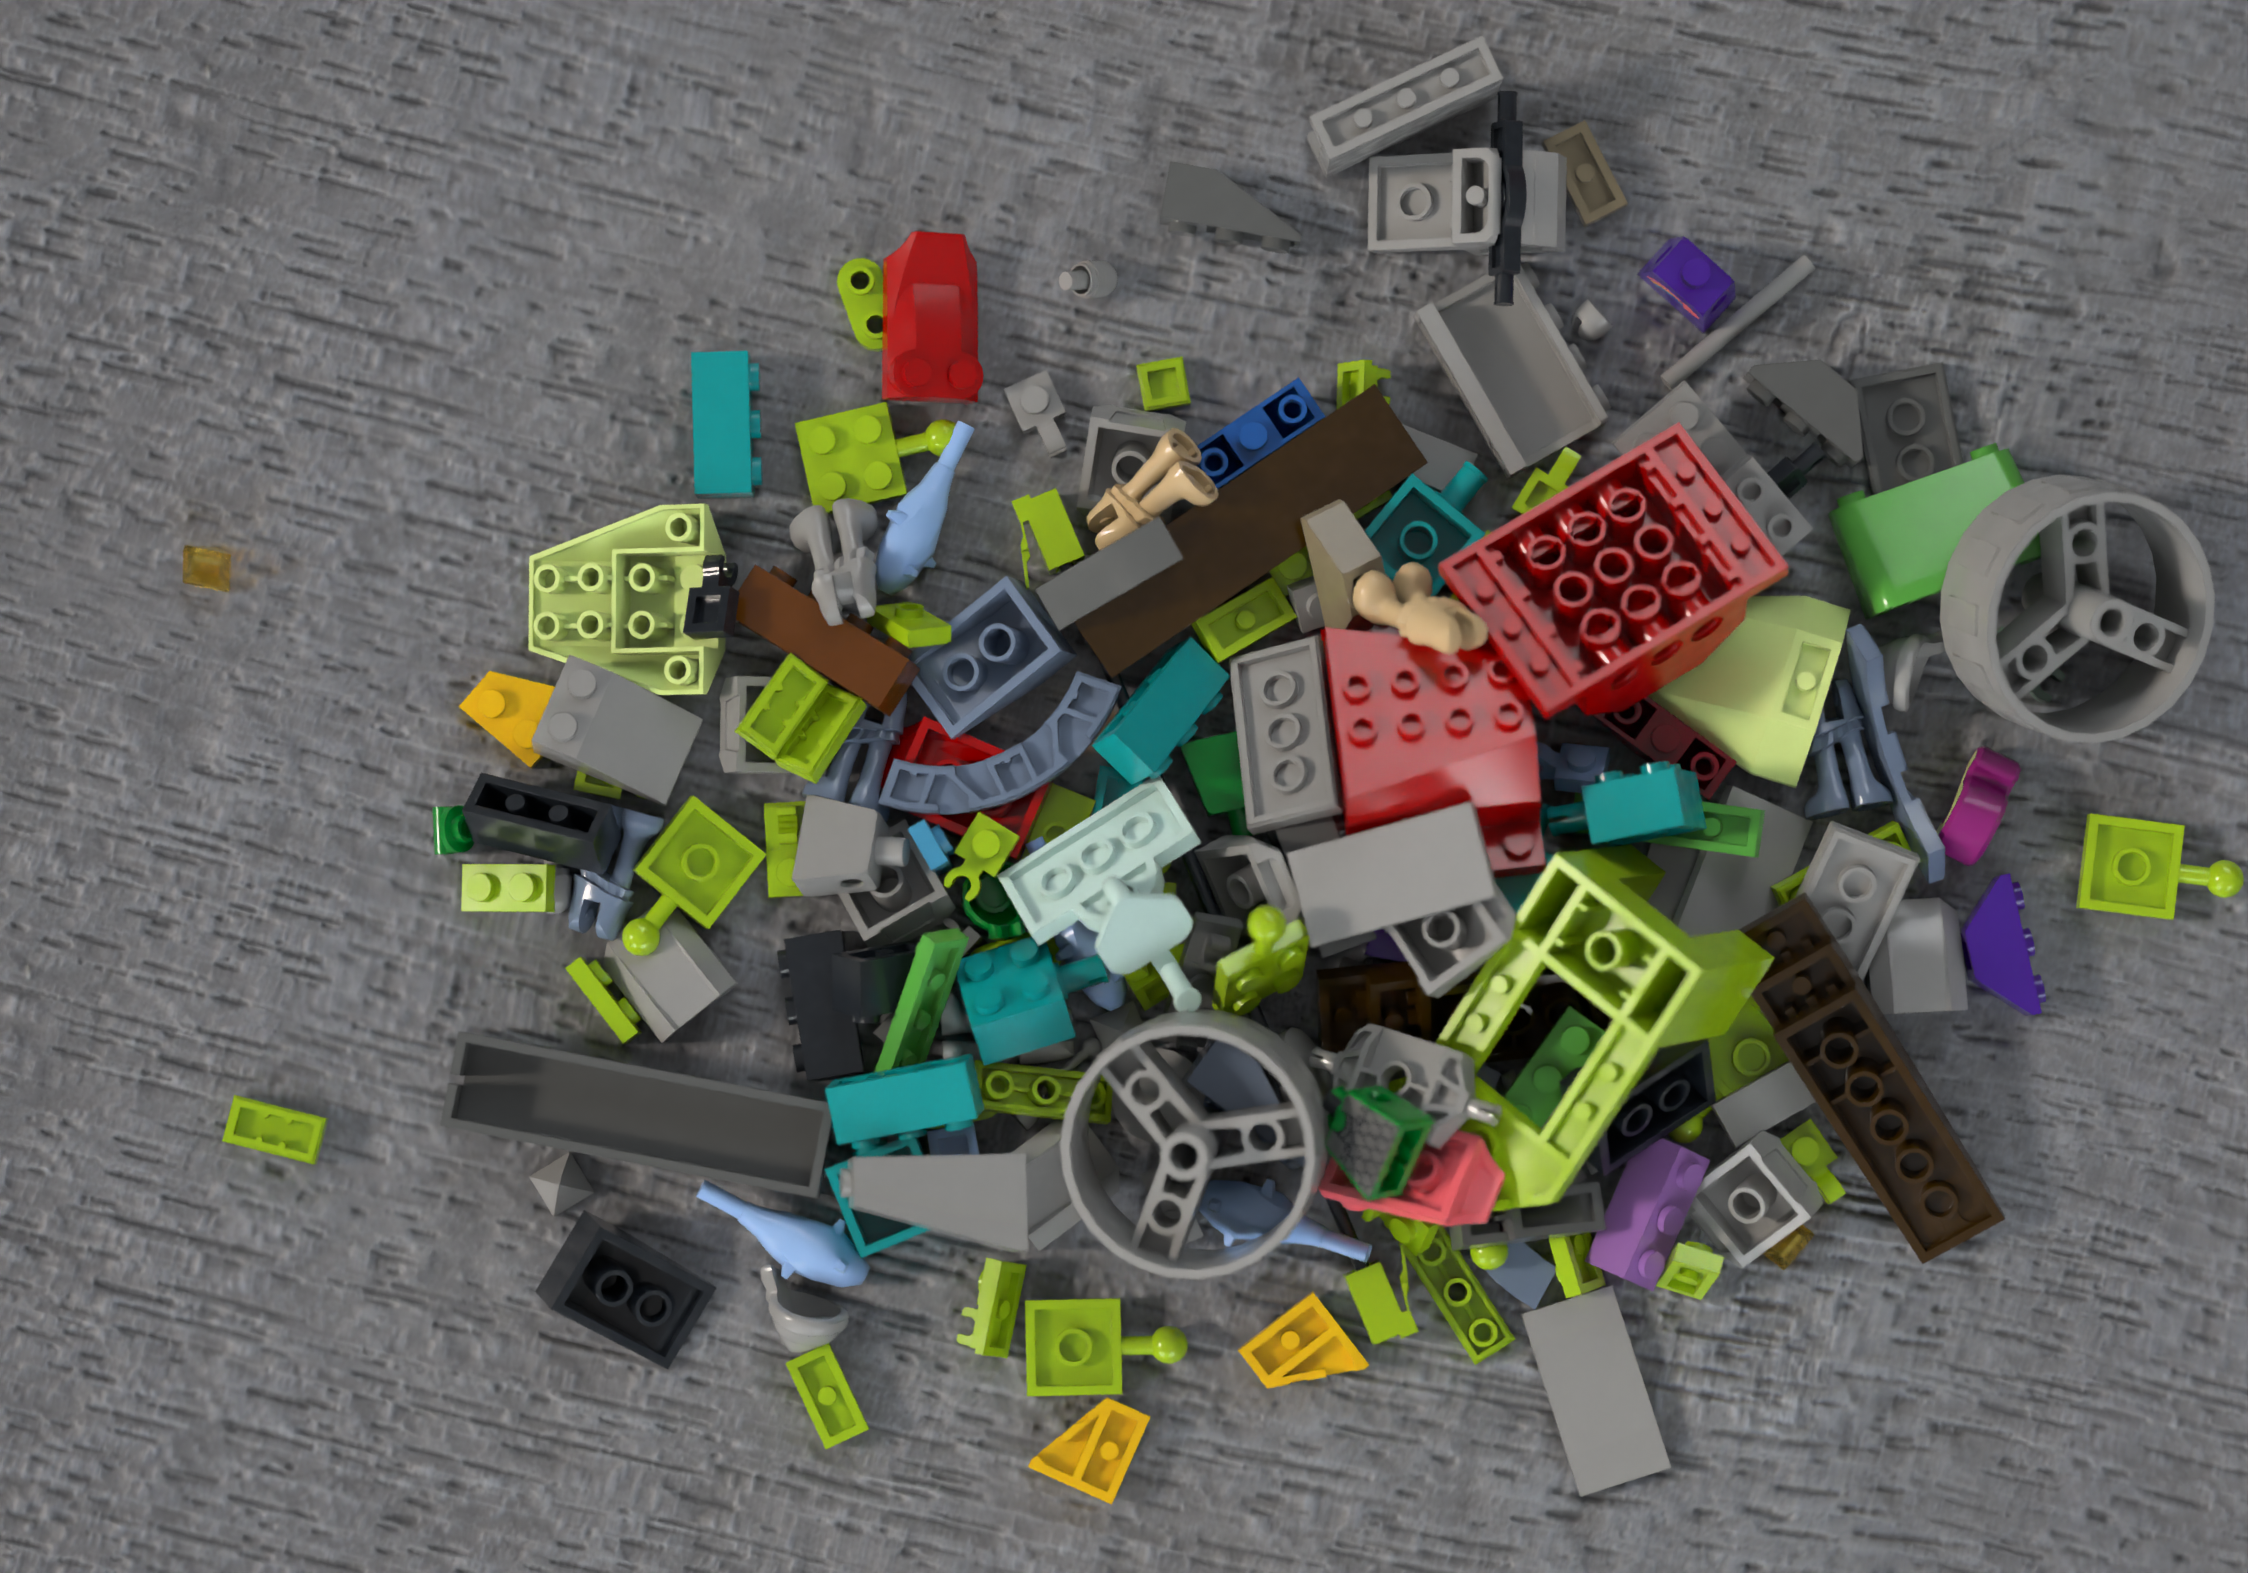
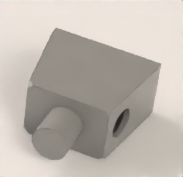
M807 795L792 880L803 896L808 897L874 891L880 886L883 865L907 866L910 857L909 839L888 837V825L881 814L874 809L815 795Z

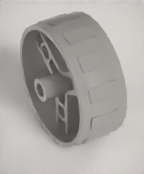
M2054 475L2033 479L2006 491L1984 508L1966 529L1949 560L1941 589L1940 625L1945 651L1956 675L1971 694L1983 704L2009 721L2055 739L2068 742L2099 743L2123 738L2150 725L2169 710L2188 688L2207 651L2213 629L2215 594L2210 566L2198 539L2181 518L2161 503L2151 500V497L2098 478L2094 480L2082 476ZM2110 501L2120 504L2129 512L2143 531L2152 552L2156 575L2155 608L2153 614L2109 595L2104 502ZM2040 532L2042 572L2033 575L2023 588L2022 603L2025 611L1996 635L1997 609L2004 583L2017 557L2034 536ZM2075 566H2076V572H2077L2078 582H2074V568H2075ZM2054 626L2058 627V629L2045 637ZM2090 640L2134 658L2113 684L2098 696L2073 708L2050 713L2030 712L2020 701Z
M1197 1009L1195 1012L1184 1010L1162 1014L1126 1031L1096 1057L1088 1071L1078 1081L1064 1116L1060 1143L1063 1177L1072 1203L1090 1232L1112 1253L1137 1268L1168 1278L1204 1279L1227 1275L1261 1260L1264 1255L1284 1239L1286 1240L1311 1207L1319 1184L1325 1175L1328 1155L1325 1140L1329 1133L1327 1111L1323 1107V1099L1318 1084L1302 1058L1279 1035L1254 1020L1222 1010ZM1177 1034L1207 1036L1233 1044L1257 1058L1281 1082L1292 1102L1222 1112L1214 1108L1203 1107L1149 1040ZM1102 1076L1161 1147V1162L1137 1226L1113 1204L1099 1182L1090 1156L1088 1122L1092 1098ZM1141 1077H1149L1157 1082L1160 1090L1158 1097H1150L1142 1092L1139 1083ZM1166 1101H1170L1186 1117L1175 1131H1173L1158 1109ZM1266 1123L1272 1126L1276 1131L1277 1141L1273 1143L1262 1141L1257 1136L1256 1124ZM1230 1128H1239L1242 1132L1241 1141L1243 1146L1222 1151V1148L1228 1142ZM1306 1156L1302 1188L1289 1216L1268 1233L1242 1245L1215 1250L1185 1248L1215 1168ZM1171 1176L1179 1180H1192L1196 1177L1191 1190L1183 1185L1171 1182ZM1170 1200L1176 1203L1180 1208L1181 1218L1172 1219L1167 1217L1161 1209V1201Z

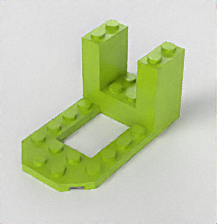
M1631 844L1556 853L1517 913L1512 938L1487 960L1435 1044L1463 1052L1473 1058L1476 1099L1500 1105L1502 1108L1501 1116L1492 1114L1500 1119L1494 1126L1470 1117L1458 1129L1459 1131L1481 1136L1491 1157L1505 1173V1180L1492 1212L1559 1202L1660 1047L1725 1035L1775 959L1739 929L1693 937L1688 936L1647 903L1667 872ZM1546 965H1548L1611 1016L1614 1021L1542 1130L1480 1079L1477 1073Z

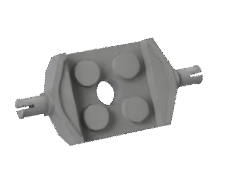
M1372 1023L1356 1031L1343 1052L1339 1051L1336 1054L1320 1047H1315L1311 1052L1322 1059L1310 1056V1066L1331 1072L1334 1075L1333 1088L1343 1086L1347 1091L1376 1085L1383 1086L1389 1090L1388 1085L1391 1076L1399 1070H1405L1407 1082L1404 1088L1395 1094L1434 1119L1425 1143L1434 1148L1440 1149L1470 1117L1493 1126L1500 1120L1492 1115L1501 1116L1502 1108L1500 1105L1476 1099L1474 1059L1463 1052Z

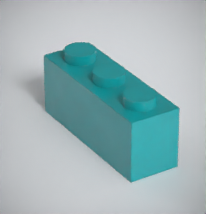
M748 351L691 352L695 495L698 499L755 497L754 485H763L762 457H754L753 438L762 437L761 410H752V391H760L761 387L760 364L751 363V356Z
M1192 637L1183 640L1164 653L1091 746L1131 785L1148 776L1152 780L1158 778L1172 763L1173 759L1169 754L1175 746L1181 747L1197 731L1198 726L1194 722L1200 714H1207L1220 702L1223 694L1219 690L1229 679L1230 675Z
M972 1054L836 1079L825 1088L837 1145L851 1142L853 1149L877 1145L881 1142L880 1137L898 1134L899 1140L918 1138L927 1134L926 1128L944 1125L945 1131L965 1129L973 1126L972 1119H977L984 1110Z

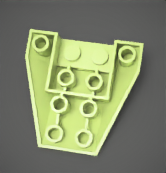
M708 504L659 505L529 556L528 651L566 663L570 654L614 672L658 695H707L725 653L726 638L692 639L683 633L689 588L702 587L703 561L705 556L724 555V563H726V555Z
M1752 596L1747 601L1745 620L1702 664L1650 694L1648 697L1737 761L1736 765L1749 774L1796 788L1833 677L1851 610L1808 596Z

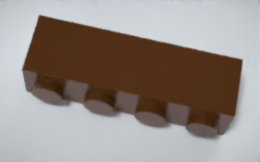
M755 564L738 590L740 594L736 622L784 652L792 653L821 675L890 717L920 671V668L909 660L913 651L891 637H888L885 643L880 642L870 635L874 627L852 613L848 615L846 620L843 619V624L830 626L820 611L812 589L808 596L793 588L797 580L783 570L773 566L770 572H767Z

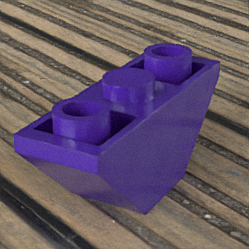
M2009 873L1992 878L1960 929L1965 968L1968 980L2025 1016L2042 1013L2040 1003L2046 1002L2045 988L2039 974L2033 975L2029 957L2035 956V945L2030 929H2023L2019 910L2025 908L2023 892L2018 881L2012 882Z

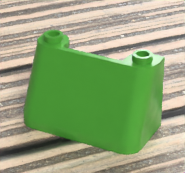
M1993 443L1970 452L1972 461L1867 498L1864 491L1860 490L1836 499L1839 508L1828 513L1866 620L1941 592L1949 560L1966 529L1984 508L2003 493L2025 483L2009 449L1999 451L1997 443ZM2040 532L2034 536L2020 553L2013 567L2019 563L2024 565L2041 559Z

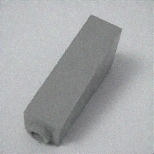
M1026 1153L853 1157L848 1159V1168L840 1169L841 1198L849 1197V1208L1010 1252L1029 1250Z

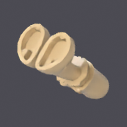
M1171 428L1159 440L1152 456L1138 470L1135 476L1127 484H1115L1113 488H1107L1102 499L1086 516L1089 530L1098 533L1095 538V544L1099 551L1159 516L1165 525V519L1160 514L1181 499H1185L1197 506H1207L1218 498V490L1212 479L1196 466L1202 460L1201 452L1186 433L1177 428ZM1162 479V481L1144 499H1142V497L1149 491V489Z
M1409 562L1403 565L1395 574L1393 582L1381 571L1371 570L1366 572L1358 580L1354 588L1353 604L1362 617L1378 625L1398 628L1400 636L1408 637L1413 644L1426 645L1443 653L1453 654L1460 647L1464 650L1479 647L1486 641L1488 635L1487 627L1483 620L1470 611L1465 604L1446 597L1437 598L1430 596L1432 593V577L1429 570L1417 562Z

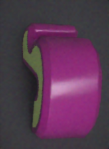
M1985 745L1975 750L1965 769L1951 809L1946 819H1943L1936 830L1945 846L1946 856L1966 866L1975 865L1991 842L2006 811L2009 794L2018 781L2021 772L2019 762Z

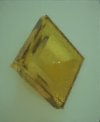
M185 545L183 549V583L229 593L231 588V554L217 547Z
M1801 1225L1765 1251L1763 1255L1784 1271L1800 1257L1815 1234L1804 1225Z

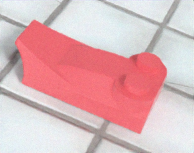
M1457 1130L1440 1149L1424 1143L1402 1195L1366 1200L1333 1157L1329 1161L1318 1190L1324 1198L1339 1201L1344 1208L1350 1211L1373 1209L1449 1227L1460 1224L1486 1223L1505 1180V1173L1491 1157L1481 1136Z

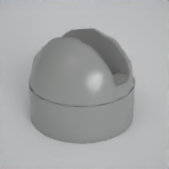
M1589 299L1580 305L1572 316L1571 325L1574 332L1578 333L1579 338L1586 341L1597 340L1613 327Z

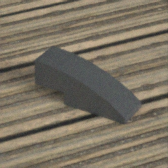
M1159 516L1035 590L1058 630H1061L1183 559V556Z
M1599 1182L1571 1184L1559 1202L1493 1211L1486 1223L1449 1226L1452 1251L1529 1242L1606 1229Z

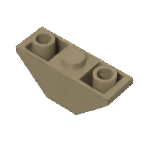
M1338 499L1300 519L1325 627L1366 632L1372 629L1375 623L1362 617L1355 609L1353 604L1354 588L1358 580L1366 572L1377 570L1385 574L1380 553L1346 503Z

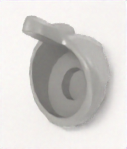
M1942 630L1934 634H1912L1911 636L1897 638L1878 646L1883 655L1889 704L1896 711H1908L1928 658L1945 652Z
M764 1264L761 1267V1279L766 1287V1301L769 1303V1313L779 1338L789 1351L799 1353L811 1351L830 1343L841 1331L847 1328L849 1322L848 1311L842 1306L817 1295L791 1290L787 1287L785 1278L781 1277L780 1269L775 1268L771 1264Z

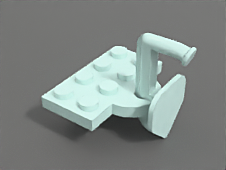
M1161 776L1154 780L1148 779L997 875L1038 945H1041L1080 920L1089 930L1100 932L1095 942V949L1111 972L1128 974L1151 962L1172 994L1175 1009L1179 1012L1184 1010L1195 1012L1201 1005L1202 997L1200 992L1191 986L1175 957L1170 952L1171 948L1182 942L1189 935L1192 929V918L1176 895L1162 894L1165 881L1161 868L1202 842Z

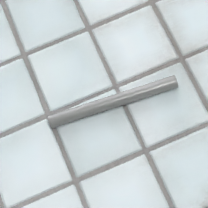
M1802 255L1660 376L1664 384L1670 390H1673L1683 380L1688 378L1814 271L1815 266L1805 255Z

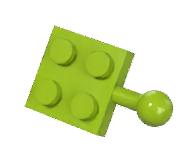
M887 402L794 423L813 506L821 505L830 514L832 513L833 503L839 499L849 498L873 504L904 497L908 490L900 458L926 451L941 456L952 437L956 423L948 419H939L932 422L925 433L896 439Z
M694 795L689 796L632 869V871L662 895L644 918L634 919L625 926L622 933L624 947L636 956H646L654 952L660 942L659 929L676 907H679L702 927L709 929L767 854Z
M2090 813L2087 814L2076 908L2174 920L2178 883L2207 886L2209 891L2215 896L2229 898L2241 890L2244 883V875L2241 868L2229 860L2217 861L2210 867L2180 864L2185 825Z
M1270 905L1260 906L1251 913L1248 919V930L1255 942L1217 963L1212 1007L1215 1010L1244 1015L1252 1011L1260 1003L1261 999L1276 991L1279 994L1285 993L1300 982L1303 977L1309 941L1307 928L1300 918L1287 925L1286 918L1281 910Z
M1751 995L1725 1035L1708 1038L1716 1101L1789 1061L1773 1037L1772 1026ZM1711 1106L1668 1134L1669 1137L1678 1143H1690L1696 1140L1703 1129L1702 1119L1712 1110Z
M1120 1298L1025 1300L1027 1396L1122 1394V1355H1153L1162 1363L1173 1364L1180 1361L1188 1349L1186 1335L1175 1326H1163L1156 1330L1152 1336H1121Z

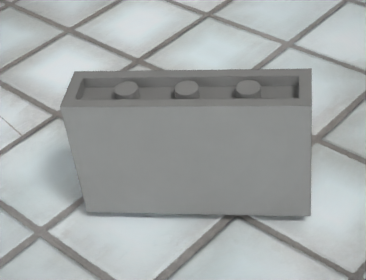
M1482 35L1309 116V121L1314 131L1308 134L1307 140L1325 178L1496 99L1503 76Z
M1528 262L1521 264L1520 273L1514 275V305L1512 306L1494 305L1495 277L1489 276L1487 273L1436 303L1432 301L1418 309L1414 315L1415 321L1507 480L1605 425L1609 420L1606 411L1611 409L1610 403L1600 386L1596 384L1591 387L1582 371L1587 368V364L1574 343L1567 346L1561 336L1559 329L1563 328L1564 325L1558 312L1551 303L1543 305L1535 291L1536 288L1540 287V283Z

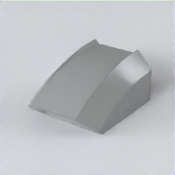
M1115 405L1094 406L1090 417L1076 510L1086 517L1102 499L1107 488H1113L1115 484H1127L1152 456L1159 440L1171 428H1177L1185 433L1186 421L1171 414L1147 412L1117 407ZM1162 479L1159 482H1157L1153 487H1151L1149 491L1142 497V499H1144L1162 481ZM1173 504L1160 514L1165 519V526L1170 523Z
M734 676L725 678L719 697L721 703L719 758L724 773L794 774L779 767L774 759H771L734 732L772 677Z
M905 817L890 819L886 824L889 829L888 837L909 839L910 857L907 866L883 865L880 886L874 891L838 894L868 948L910 941L931 928L944 924L942 921L949 917L956 908L938 875L930 869L909 833L908 828L910 826Z
M1228 835L1221 836L1195 851V855L1204 870L1224 917L1241 919L1243 930L1240 937L1251 936L1248 930V919L1251 913L1260 906L1270 905L1281 910L1286 918L1287 925L1297 919L1301 911V905L1296 887L1279 848L1250 836Z
M1497 885L1498 897L1384 928L1387 933L1391 934L1419 977V983L1428 996L1439 998L1486 962L1512 938L1516 913Z
M1940 898L1902 899L1865 975L1866 988L1883 1015L1968 1010L1958 915L1955 909Z
M677 907L659 929L660 942L654 952L646 956L631 954L624 947L622 930L614 941L610 940L607 942L602 965L662 1043L669 1041L680 1032L682 1026L717 998L726 995L739 984ZM649 908L638 918H644L647 915V913L651 910V908Z
M1060 1119L1054 1120L1010 1153H1026L1028 1238L1038 1251L1082 1219L1072 1203L1063 1177L1060 1143L1064 1120ZM1088 1125L1090 1156L1099 1182L1108 1196L1112 1197L1119 1191V1166Z
M1761 1130L1703 1176L1702 1183L1695 1194L1688 1214L1723 1257L1742 1269L1809 1220L1822 1206L1823 1202L1817 1182L1810 1179L1781 1144L1780 1138Z

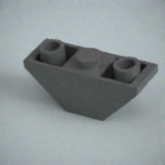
M1821 359L1754 365L1743 377L1750 384L1746 390L1752 397L1766 407L1771 403L1786 414L1783 418L1785 424L1800 436L1805 437L1809 433L1822 444V451L1834 465L1842 467L1845 463L1852 469L1863 458L1857 389Z

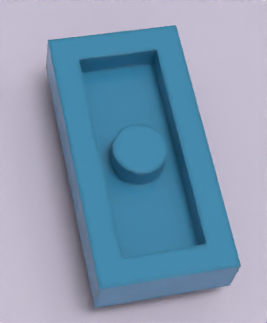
M922 820L908 828L913 840L934 873L940 876L954 867L949 856L954 854L955 849L939 824L931 828L925 820Z

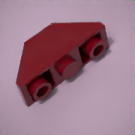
M1648 696L1624 711L1593 715L1620 742L1649 764L1669 761V765L1680 764L1682 770L1696 772L1700 795L1706 800L1712 797L1737 762Z

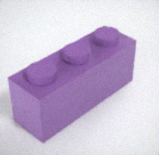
M1663 1138L1629 1159L1604 1215L1606 1229L1597 1231L1585 1262L1650 1291H1654L1695 1194L1702 1183L1710 1160Z

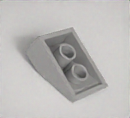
M569 654L531 741L534 753L666 807L703 719L614 672Z

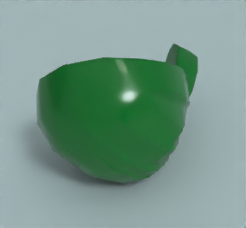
M1006 861L999 874L1013 866L1014 863ZM984 871L980 876L982 883L981 891L977 898L971 902L965 899L966 894L971 888V882L966 878L961 889L963 908L966 915L975 925L988 931L989 939L1007 941L1025 933L1023 920L998 876L995 878Z

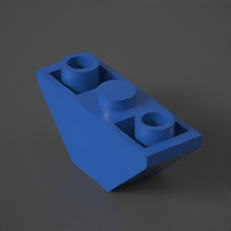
M1298 377L1197 445L1201 452L1202 460L1196 466L1212 479L1217 490H1219L1326 416Z

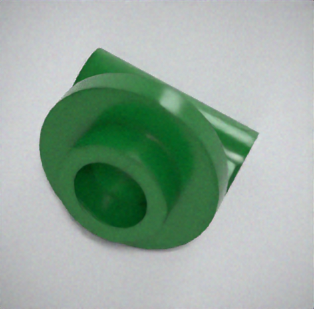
M464 806L432 807L435 855L463 853L470 850L474 842L462 811Z

